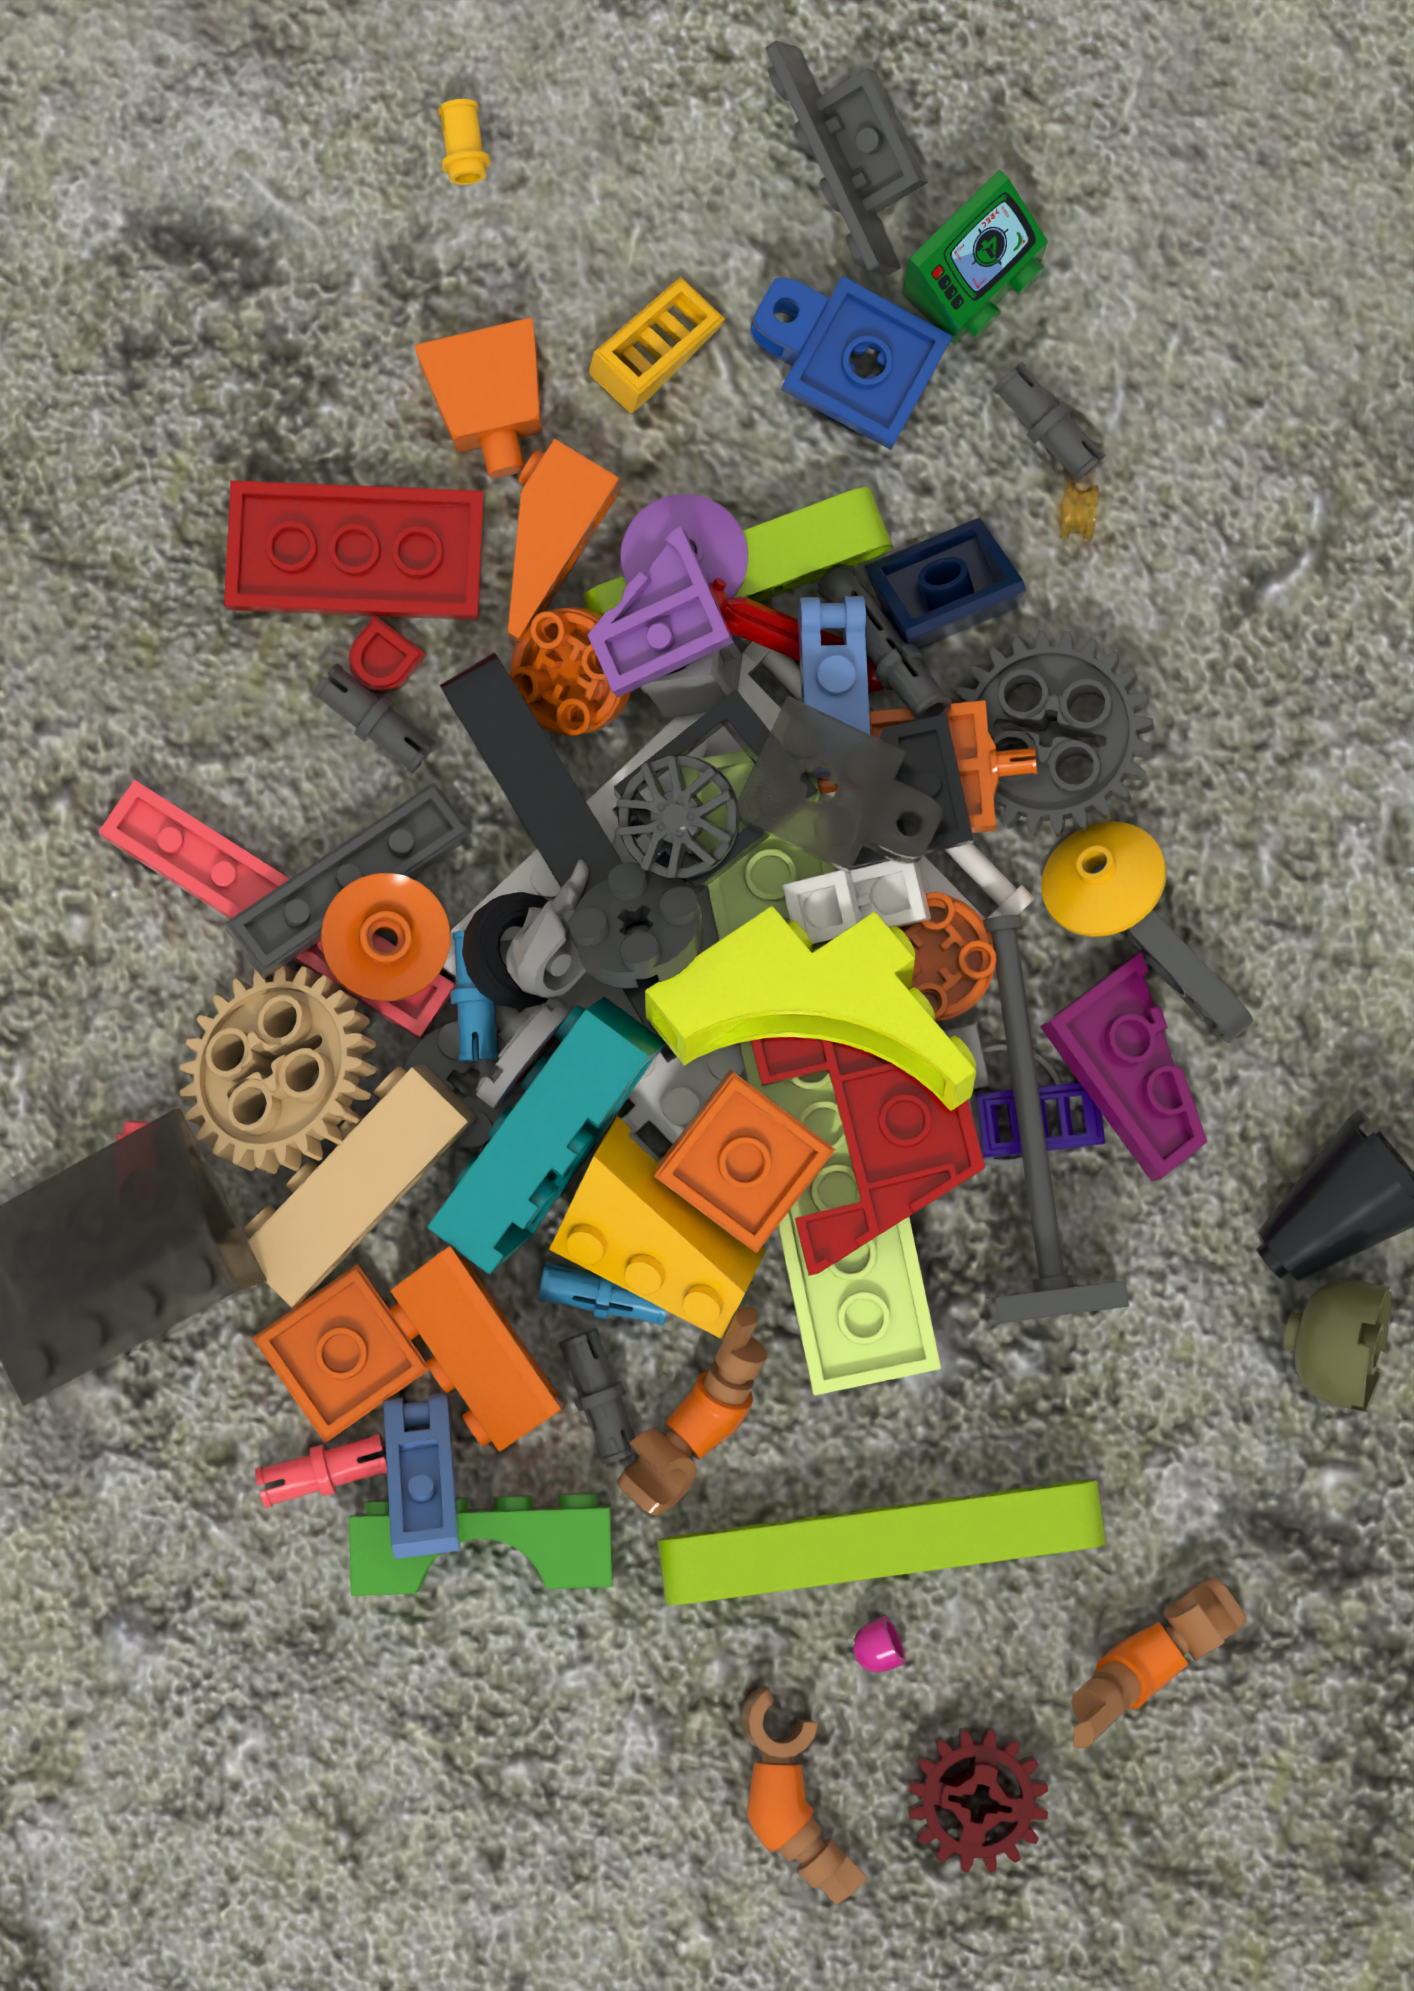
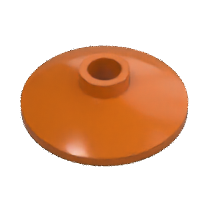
M377 873L351 882L334 897L323 919L321 946L330 971L348 990L370 1000L397 1001L421 992L435 980L447 960L451 934L445 910L428 888L407 876L394 873ZM380 930L390 931L396 938V947L388 952L379 951L373 945L372 936Z

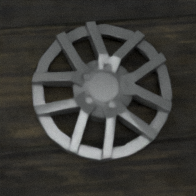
M670 755L643 764L629 780L621 799L617 801V807H619V827L616 829L618 834L621 835L627 851L641 865L640 868L661 877L685 879L696 877L712 870L727 856L737 837L740 820L739 805L730 782L715 766L696 757ZM681 766H690L703 774L686 788ZM669 767L673 789L664 793L655 772ZM646 781L653 801L633 800L640 785ZM713 781L720 789L721 794L703 804L697 797V794ZM724 804L727 807L726 830L706 818L708 814ZM631 808L650 810L651 823L648 825L631 826ZM703 829L721 840L718 848L713 853L697 840ZM653 833L646 853L640 849L633 834ZM664 841L673 844L669 867L656 863ZM686 846L699 856L703 862L687 868H681Z

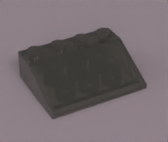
M180 1108L173 1109L0 1205V1361L23 1406L61 1392L267 1281Z

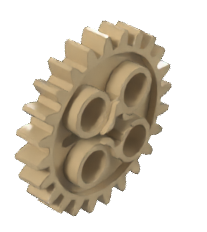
M284 965L275 972L274 976L271 974L264 980L255 969L253 987L236 978L233 980L235 998L228 1001L216 994L213 997L214 1005L218 1011L215 1018L212 1019L202 1015L197 1017L196 1020L206 1032L202 1039L191 1038L185 1042L190 1049L197 1052L196 1060L181 1064L179 1070L193 1076L194 1082L185 1086L179 1093L181 1097L196 1103L186 1113L185 1117L186 1120L201 1126L196 1137L198 1140L213 1146V1154L252 1172L255 1168H258L267 1173L276 1174L280 1164L297 1171L300 1170L302 1153L317 1161L323 1159L321 1140L324 1138L339 1145L343 1142L342 1135L337 1127L341 1120L355 1124L359 1122V1117L350 1106L353 1100H367L371 1097V1094L366 1089L358 1086L361 1077L376 1073L377 1068L361 1058L362 1055L376 1047V1042L363 1034H359L367 1027L370 1020L354 1010L358 1000L341 990L342 985L303 966L296 972ZM296 1019V1024L293 1030L288 1034L289 1027L291 1026L292 1022ZM244 1052L241 1062L237 1065L240 1055ZM319 1071L315 1084L310 1088L313 1076ZM266 1104L265 1112L262 1115V1117L258 1120L259 1113L262 1107Z

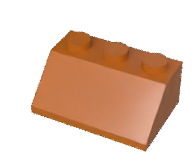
M452 1246L441 1251L390 1290L398 1303L389 1308L390 1312L410 1340L419 1334L434 1355L425 1362L427 1367L446 1394L455 1388L458 1390L470 1408L461 1416L482 1447L492 1441L500 1452L566 1406L467 1258Z

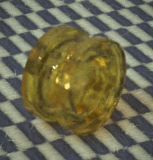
M1066 482L1059 523L1060 539H1068L1070 534L1077 533L1082 536L1083 541H1092L1098 507V485L1090 484L1088 489L1081 491L1075 487L1074 482Z

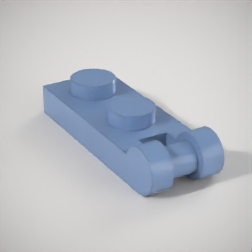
M844 596L843 603H820L819 597H799L804 762L805 775L808 778L870 776L872 772L864 596ZM843 628L844 645L821 646V629Z
M449 1393L428 1394V1401L405 1403L403 1397L384 1400L390 1535L394 1558L400 1559L460 1551L452 1438L453 1423ZM430 1426V1429L408 1432L410 1428Z

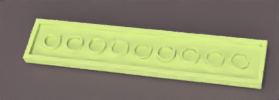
M803 737L779 742L805 773ZM743 750L699 758L715 766L730 782L739 805L740 820L738 833L782 799ZM682 766L687 788L703 773L690 766ZM809 778L818 789L816 800L707 886L718 941L771 906L776 909L786 923L789 922L790 917L782 885L836 871L817 778ZM711 781L697 794V797L705 804L720 795L721 791ZM725 804L706 816L707 819L726 830L727 807ZM704 829L697 837V840L711 853L718 848L721 842L719 838ZM825 944L813 946V952H815ZM751 1041L741 1042L740 1048L748 1083L836 1149L778 1225L813 1395L941 1369L909 1217L821 1273L808 1276L795 1218L860 1202L830 1076L827 1071L762 1086Z

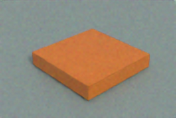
M730 1069L651 1174L757 1253L836 1149Z
M360 1264L350 1268L252 1337L324 1443L335 1438L383 1404L384 1400L390 1399L429 1371L425 1363L427 1360L413 1340H410L398 1325L389 1310L390 1307Z

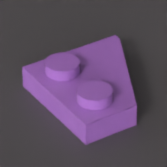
M681 526L672 530L666 537L665 541L668 544L644 574L639 571L623 590L620 603L615 608L607 610L588 633L610 688L617 697L734 643L687 533Z

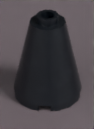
M1360 1110L1356 1111L1346 1120L1258 1230L1264 1243L1257 1247L1256 1250L1268 1267L1280 1279L1287 1273H1290L1297 1281H1300L1414 1227V1172L1380 1131L1377 1133L1373 1132L1369 1136L1362 1131L1360 1126L1367 1122L1369 1118Z

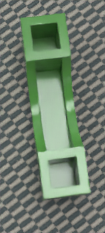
M597 1493L559 1494L558 1506L533 1507L532 1495L494 1497V1508L468 1509V1498L457 1497L460 1543L473 1539H491L513 1546L527 1556L534 1564L546 1589L612 1587L611 1504L597 1505ZM389 1500L365 1501V1513H354L349 1517L351 1596L416 1594L421 1589L430 1566L441 1553L395 1559L391 1547Z

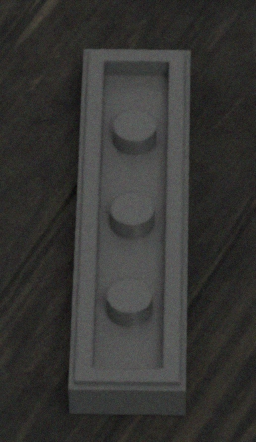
M432 783L225 923L226 931L264 980L321 941L322 923L328 906L345 886L361 877L377 873H394L413 878L468 841L471 837V830L437 786Z

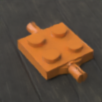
M986 701L951 703L947 717L972 833L997 831L994 797L999 784V777L1037 774L1035 747L996 751V746L988 731ZM907 708L869 711L872 772L870 776L818 778L820 795L823 793L857 790L863 803L868 782L871 781L876 762L875 755L882 728L914 721L910 711Z

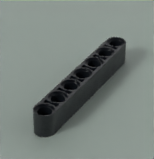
M492 653L440 684L447 700L560 887L562 888L571 877L579 859H583L588 864L590 872L582 897L596 884L607 879L611 869L623 862L496 653ZM637 921L626 927L625 934L630 935L636 929L646 932L651 927L648 921ZM658 976L636 979L638 988H622L643 1025L662 1039L646 1019L645 990L659 982ZM667 1044L660 1051L667 1063L677 1057Z

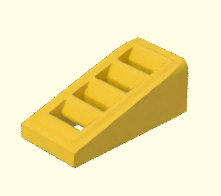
M680 276L594 351L589 373L629 413H634L724 324L725 318ZM673 306L680 310L696 326L691 332L668 312ZM655 324L677 343L673 348L652 329ZM639 342L657 362L652 365L633 346Z

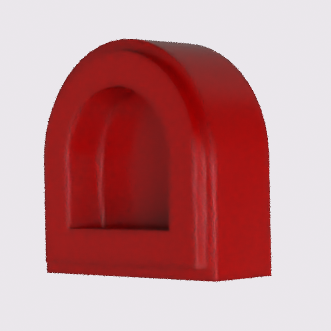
M374 615L352 644L349 652V665L353 676L359 683L371 692L385 694L401 688L426 658L425 652Z

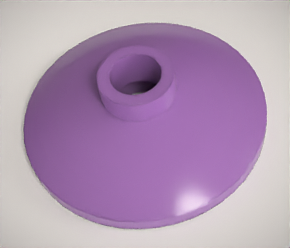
M670 495L647 505L631 521L621 545V569L626 585L631 582L639 571L644 574L668 544L665 541L666 537L672 530L681 526L687 533L691 545L697 551L696 556L708 583H713L715 578H720L727 584L724 588L727 598H734L738 593L747 571V543L738 522L720 504L698 495Z

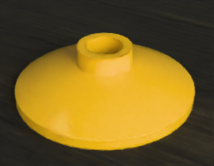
M1116 821L1092 824L1088 826V831L1083 832L1080 829L1068 836L1052 852L1042 874L1041 892L1043 901L1052 918L1060 926L1072 933L1088 937L1114 935L1139 923L1156 906L1166 883V862L1157 842L1143 829L1132 824ZM1106 864L1100 872L1090 873L1097 866Z

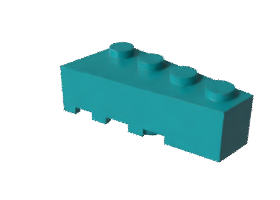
M605 996L586 1009L577 1005L566 1017L555 1035L562 1041L550 1059L542 1056L529 1071L521 1084V1087L526 1092L514 1108L508 1106L495 1121L487 1134V1137L491 1140L481 1154L474 1156L461 1171L453 1184V1187H455L454 1191L427 1226L429 1230L489 1275L531 1239L666 1044L663 1039Z

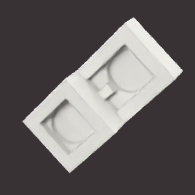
M913 855L851 871L843 869L782 885L790 920H794L803 928L812 946L830 942L874 911L889 928L893 925L901 927L931 919L917 856Z

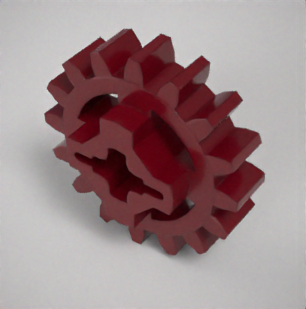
M963 1727L959 1728L958 1745L951 1747L942 1737L935 1739L937 1750L940 1753L935 1761L919 1755L916 1761L926 1773L924 1780H908V1790L915 1795L921 1796V1802L907 1807L910 1819H926L927 1823L917 1832V1837L921 1844L931 1842L936 1838L940 1841L937 1845L935 1856L941 1863L955 1852L959 1854V1866L963 1872H969L974 1858H982L989 1873L996 1872V1855L1004 1852L1009 1859L1017 1863L1021 1858L1015 1844L1020 1839L1032 1844L1038 1842L1037 1834L1029 1825L1032 1819L1044 1820L1048 1818L1049 1812L1047 1809L1034 1803V1797L1048 1792V1786L1044 1780H1030L1028 1777L1039 1766L1033 1755L1024 1757L1019 1761L1015 1758L1020 1748V1743L1017 1739L1011 1737L1002 1747L996 1746V1732L993 1728L986 1727L980 1742L973 1741L967 1728ZM971 1757L969 1768L953 1779L942 1777L945 1771L953 1764ZM998 1761L1008 1767L1015 1775L1020 1794H1015L1013 1791L1000 1787L996 1781ZM977 1784H984V1789L988 1796L998 1803L992 1802V1805L981 1804L978 1814H971L966 1801L957 1796L962 1797L963 1794L972 1795L976 1791ZM934 1804L940 1805L944 1809L953 1810L959 1819L957 1837L949 1833L939 1822ZM1002 1821L1012 1822L1011 1826L1004 1833L994 1839L985 1841L988 1830Z

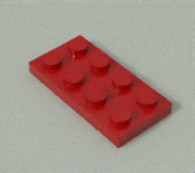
M231 480L224 606L227 610L479 620L485 504L484 491Z

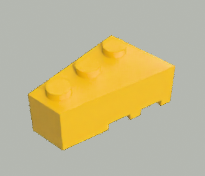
M617 1116L594 1154L549 1250L722 1339L766 1250L761 1247L755 1253L655 1178L651 1172L663 1157L658 1161L654 1160L629 1137L632 1128Z

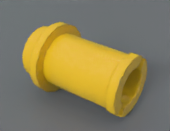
M472 99L450 100L442 103L441 108H438L446 157L441 161V169L444 173L449 174V181L456 185H470L483 181L487 177L486 169L491 164L489 154L483 152L478 118L479 106Z

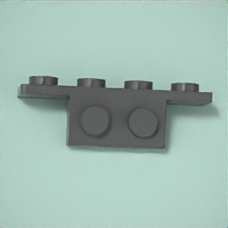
M776 40L765 47L773 65L768 69L770 80L778 94L784 100L790 101L798 118V122L794 124L796 136L809 155L816 157L824 174V178L820 180L822 192L835 211L842 213L851 232L846 236L848 248L861 267L868 268L871 272L890 275L900 269V264L876 213L927 184L928 181L876 71L866 68L821 96L800 50L796 46Z

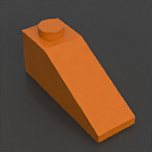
M555 438L545 453L537 449L531 455L518 479V482L523 484L524 487L520 495L508 622V635L511 644L514 646L516 642H521L527 627L534 617L541 612H546L621 492L619 477Z

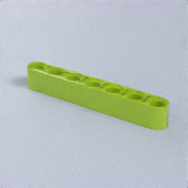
M1088 1479L681 1534L657 1539L665 1604L681 1605L1091 1549L1107 1545L1098 1479Z

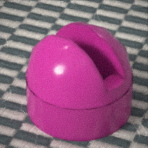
M886 1615L868 1622L858 1630L854 1639L853 1651L855 1660L863 1669L874 1673H881L906 1664V1654L902 1641L892 1621Z

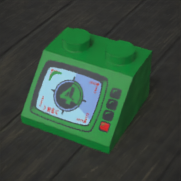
M1000 169L908 260L902 295L935 327L952 335L953 337L950 342L954 346L968 332L974 338L979 337L1000 315L1001 310L996 305L1012 289L1018 295L1024 293L1045 270V266L1040 261L1043 259L1048 240L1010 179Z

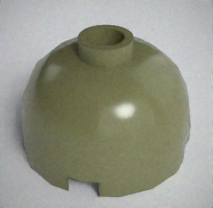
M1342 1280L1324 1285L1311 1295L1303 1314L1291 1312L1285 1331L1284 1350L1295 1352L1296 1374L1304 1388L1319 1400L1338 1407L1363 1412L1368 1411L1380 1377V1373L1375 1372L1380 1352L1383 1351L1385 1353L1392 1309V1292H1389L1390 1287L1364 1281Z

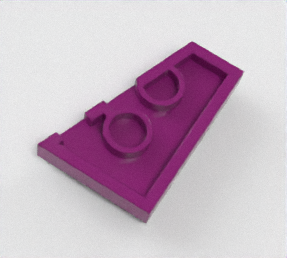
M1142 952L1131 956L1043 1023L1040 1028L1147 1177L1153 1182L1166 1176L1206 1144L1207 1139L1183 1070L1175 1067L1163 1033V1030L1168 1029L1161 1007H1154L1144 975L1149 972Z

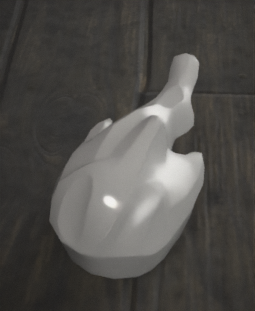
M583 859L578 860L571 877L563 885L553 901H548L543 908L529 907L524 926L516 933L507 951V970L522 991L549 999L562 996L586 972L569 931V919L581 900L590 873L589 866Z

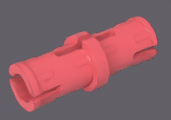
M373 1434L372 1437L328 1450L322 1444L311 1447L310 1455L266 1467H256L257 1485L280 1479L285 1480L284 1485L259 1492L265 1508L318 1491L324 1497L336 1493V1486L380 1474L386 1475V1456L366 1462L361 1461V1456L386 1449L381 1434Z

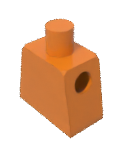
M532 317L415 344L421 371L456 451L463 452L481 447L488 477L490 478L506 477L521 472L525 465L518 439L542 432L537 342Z

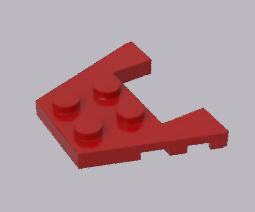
M800 1037L764 1038L751 1041L762 1086L823 1071L829 1073L860 1196V1202L795 1218L808 1276L821 1273L985 1169L968 1100L950 1111L932 1091L912 1075L874 1054L845 1044Z

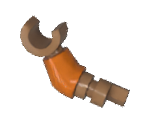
M746 1307L736 1311L716 1353V1361L711 1364L708 1371L698 1375L691 1390L664 1422L669 1432L665 1435L655 1427L639 1434L629 1442L631 1448L640 1457L623 1470L617 1480V1484L641 1509L649 1514L659 1516L677 1504L688 1492L697 1474L695 1462L689 1456L692 1455L698 1460L703 1458L733 1435L747 1416L754 1399L751 1392L754 1379L758 1377L767 1358L764 1346L751 1337L757 1324V1309Z
M1210 1577L1176 1599L1164 1611V1617L1169 1623V1627L1164 1629L1158 1621L1119 1642L1097 1662L1095 1674L1072 1696V1710L1080 1721L1074 1726L1073 1747H1089L1127 1709L1140 1708L1149 1698L1189 1665L1184 1655L1190 1653L1194 1661L1225 1643L1224 1640L1244 1626L1246 1623L1245 1614L1224 1583L1215 1577Z
M761 1686L749 1694L743 1703L740 1715L742 1731L747 1740L754 1747L762 1751V1761H756L753 1765L746 1814L753 1832L762 1845L769 1852L777 1850L788 1862L796 1859L800 1863L796 1869L799 1875L811 1888L819 1886L837 1905L851 1896L868 1878L832 1838H827L823 1841L819 1837L822 1827L812 1818L814 1808L806 1800L802 1764L794 1762V1756L804 1751L815 1737L818 1722L811 1719H797L795 1728L788 1736L781 1739H770L764 1731L763 1719L767 1709L774 1703V1698L770 1687Z

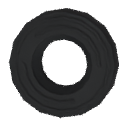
M525 892L498 896L474 913L464 931L462 956L467 975L478 991L497 1005L524 1009L544 1004L549 999L522 991L508 972L499 950L500 939L507 929L514 926L521 928L524 926L529 907L543 908L549 901L543 896Z

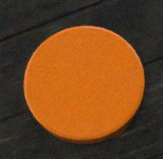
M567 607L541 612L534 617L527 627L521 642H516L513 649L509 675L540 727L555 734L575 736L604 728L622 712L631 694L630 691L617 697L610 688L588 637V633L603 616L593 610L581 607Z
M940 892L926 893L931 919L898 928L905 933L915 950L912 985L908 990L915 987L922 992L934 1010V1021L943 1022L960 1016L980 1000L992 980L997 959L991 933L986 932L981 916L959 899Z

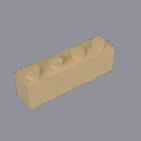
M425 1064L411 1067L408 1072L401 1066L393 1070L373 1092L380 1100L378 1104L364 1118L355 1112L360 1119L357 1124L345 1121L338 1128L343 1142L339 1145L331 1141L336 1148L321 1164L312 1158L302 1166L286 1184V1187L293 1194L277 1211L270 1204L267 1205L242 1231L249 1240L236 1254L291 1308L305 1301L479 1118Z

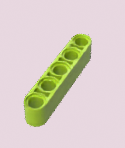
M856 488L743 530L742 532L747 543L748 564L745 579L734 598L746 597L753 601L761 602L820 580L828 571L841 565L854 567L891 550L893 544L871 488ZM621 576L607 581L584 593L582 599L586 609L604 615L607 610L615 608L622 599L623 590L627 587L624 577Z

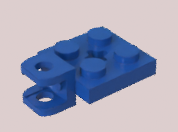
M844 276L841 277L830 299L796 280L789 278L775 279L754 315V323L750 330L752 339L760 348L792 366L782 385L781 390L889 450L894 446L953 337ZM785 313L793 321L788 323L781 322L775 317V314ZM868 348L874 349L879 353L876 363L884 369L879 376L869 374L865 379L855 374L856 365L849 361V356L853 352L857 355H863Z

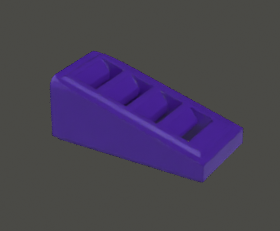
M1081 1083L1039 1087L1047 1151L1105 1144L1102 1113ZM1013 1090L972 1095L970 1098L972 1116L983 1159L1021 1155ZM1081 1096L1085 1133L1073 1135L1069 1097ZM1056 1099L1060 1136L1049 1137L1044 1100ZM1007 1105L1012 1142L1000 1143L996 1106Z

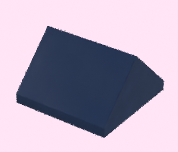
M980 517L865 565L868 578L886 617L907 644H913L919 649L1018 608L1026 591L1023 579Z

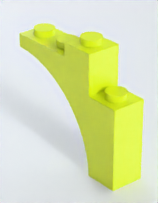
M771 906L697 955L682 972L673 978L657 982L645 990L646 1019L684 1066L712 1051L741 1042L779 1037L813 1038L858 1048L893 1063L932 1091L950 1111L972 1097L976 1077V1061L971 1051L957 1036L949 1038L934 1021V1010L922 992L915 987L908 990L912 985L915 950L908 937L900 928L895 925L889 928L875 911L813 952L812 943L803 928L794 920L786 923L776 909Z

